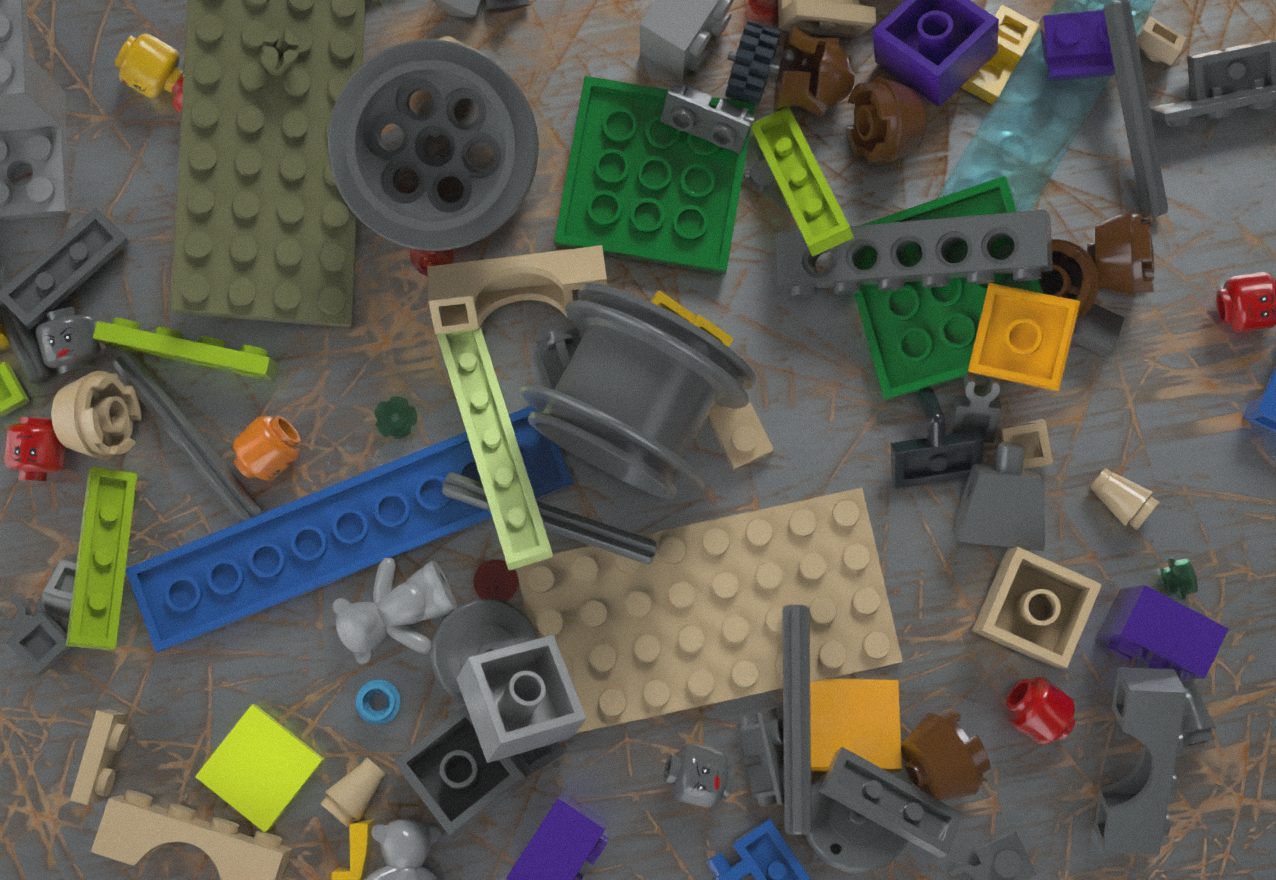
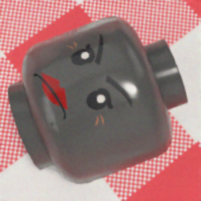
M73 307L48 312L47 317L49 321L40 324L36 329V337L45 365L50 368H57L59 374L94 366L93 359L100 355L101 346L100 342L93 338L95 331L93 319L86 314L75 315Z
M688 743L682 746L677 756L670 755L664 769V782L670 783V791L676 801L703 808H712L720 800H726L731 792L734 767L728 764V759L723 751Z

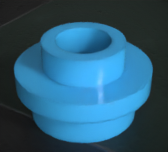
M382 679L371 680L359 689L355 700L356 710L359 716L370 724L381 725L388 723L397 716L400 710V693L389 681ZM377 693L383 694L387 700L386 707L381 711L375 710L371 704L372 697Z

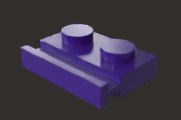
M1103 10L1042 16L1039 25L1044 63L1047 65L1048 72L1046 75L1047 82L1116 75Z

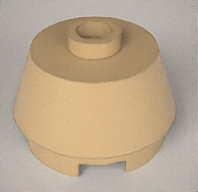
M94 371L61 388L54 398L51 412L53 429L61 444L68 449L101 460L111 459L117 454L128 452L136 442L130 438L133 430V421L141 420L140 403L133 386H124L117 378L118 374Z

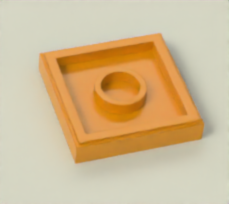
M989 283L968 372L1060 392L1081 302Z
M823 679L810 682L811 771H828L835 752L844 747L887 772L900 773L902 770L898 680Z

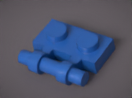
M769 817L732 843L742 858L738 862L730 866L721 851L706 861L715 875L712 880H740L750 872L756 880H811Z

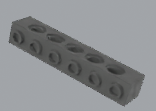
M1046 210L850 226L854 236L853 239L813 257L800 231L775 233L777 286L788 291L791 290V296L793 297L816 296L817 288L834 287V293L836 294L861 292L860 285L877 284L878 290L882 291L901 290L905 288L904 282L922 281V287H944L950 285L949 279L965 277H967L968 284H987L995 282V275L1013 274V280L1030 281L1041 279V272L1053 271L1051 217ZM1002 238L1012 239L1015 246L1011 256L1004 260L994 259L992 247L995 242ZM956 242H966L968 253L965 259L959 263H949L947 260L949 247ZM913 245L921 246L922 258L920 262L915 266L905 267L902 262L904 251ZM868 249H876L878 255L876 264L869 270H861L859 267L860 255ZM831 252L833 255L831 269L826 273L818 274L816 270L817 259L823 253Z

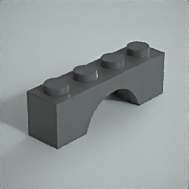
M1118 667L1112 710L1122 731L1139 739L1143 743V748L1137 765L1127 776L1099 789L1094 828L1104 853L1160 855L1162 837H1167L1169 834L1170 816L1167 810L1169 797L1175 796L1177 789V778L1174 771L1175 759L1182 756L1184 748L1183 733L1181 731L1183 716H1188L1191 707L1190 692L1188 688H1184L1174 669Z

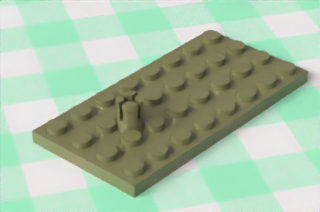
M187 0L170 313L347 328L352 325L356 215L344 201L332 175L328 156V130L332 111L339 94L350 77L363 65L365 0Z

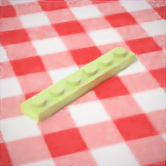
M481 327L475 330L436 334L508 570L552 558V549Z

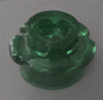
M392 396L387 402L381 401L374 412V417L377 419L375 423L377 431L384 437L393 436L395 439L407 437L412 432V428L418 419L415 407L410 406L408 400L401 396ZM393 414L399 415L398 421H392L391 417Z
M1173 557L1168 558L1167 568L1161 569V577L1167 594L1175 593L1178 599L1185 600L1186 595L1197 593V579L1190 560L1184 558L1175 561Z

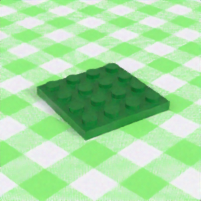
M584 76L554 245L569 249L602 245L604 255L726 275L750 132L747 133L741 154L660 122L668 89ZM712 97L709 106L716 109L721 98ZM721 99L743 109H749L748 114L753 116L755 104Z
M1004 175L862 225L1018 212L1009 180ZM1002 238L996 241L992 247L993 258L1004 260L1011 256L1014 251V241L1010 238ZM956 242L949 247L947 251L949 263L955 264L965 259L968 253L967 243ZM913 245L904 251L902 262L905 267H912L920 262L922 258L921 246ZM868 249L860 255L859 267L861 270H869L876 264L878 258L876 249ZM1013 274L995 275V282L993 284L1043 294L1039 279L1015 281L1013 280ZM967 277L949 279V286L922 287V281L904 282V289L892 291L878 290L877 284L860 285L861 292L854 293V297L884 400L889 401L918 392L923 388H931L964 377L969 368L989 283L968 284Z

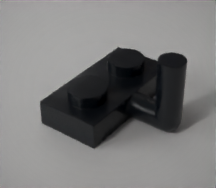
M928 387L920 389L917 393V399L927 420V438L891 443V476L895 489L969 478L974 464L983 465V439L979 430L946 434L945 416L934 391Z

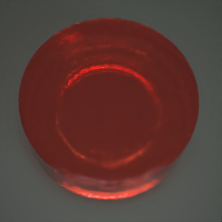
M492 559L478 567L474 575L473 584L477 595L481 599H496L508 602L518 590L519 579L515 569L508 570L506 561Z

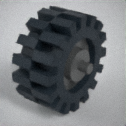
M747 20L737 52L729 51L727 60L734 63L725 96L759 106L769 72L777 74L780 67L772 64L782 29Z

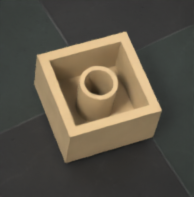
M1020 547L1008 549L1004 554L972 632L1050 667L1068 668L1102 584Z

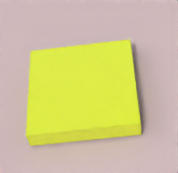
M252 704L195 777L266 833L269 832L321 765L324 758L259 706Z

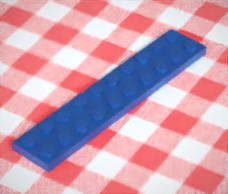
M528 406L509 414V418L535 499L539 500L575 484L560 447L529 424L527 419L530 413L539 411L532 406ZM461 433L126 568V574L155 652L161 653L376 566L384 558L398 557L492 519L491 511L447 497L442 493L443 483L450 472L481 482L467 433Z

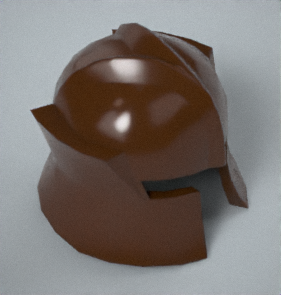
M795 24L791 26L780 62L774 95V109L786 106H799L820 118L825 114L826 109L832 108L851 93L856 76L851 70L846 52L839 46V38H816L803 32Z

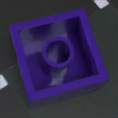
M905 0L872 31L875 62L940 107L998 52L999 19L971 0Z
M1146 585L1119 589L1097 637L1108 642L1106 649L1109 652L1129 661L1133 657L1145 661L1149 664L1147 668L1174 669L1180 681L1186 682L1188 678H1206L1229 628Z
M561 792L506 880H582L584 875L579 870L584 862L587 860L594 864L608 843L607 839L609 836L604 833L607 821L564 792Z

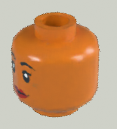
M262 415L235 437L233 441V449L236 455L234 459L235 466L247 478L253 479L257 477L264 481H272L298 459L300 436L296 429L283 417L275 416L273 418Z

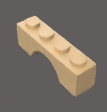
M602 245L427 267L428 303L435 334L479 329L485 318L497 308L523 300L549 303L557 307L568 318L565 306L568 302L579 300L577 295L582 285L594 283L608 286Z
M127 790L125 796L120 795L108 799L91 849V853L136 866L146 862L158 848L166 843L185 842L200 848L213 860L218 869L220 880H282L292 852V848L282 846V838L274 834L256 831L255 836L238 832L239 824L216 817L212 819L211 823L194 818L196 811L191 808L170 804L169 808L165 809L153 805L152 796Z

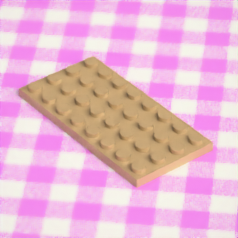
M863 488L639 535L654 540L657 543V550L651 564H644L594 546H587L555 553L552 558L516 568L526 617L532 623L538 639L554 635L586 716V720L576 733L782 689V609L787 605H805L810 609V682L903 662Z

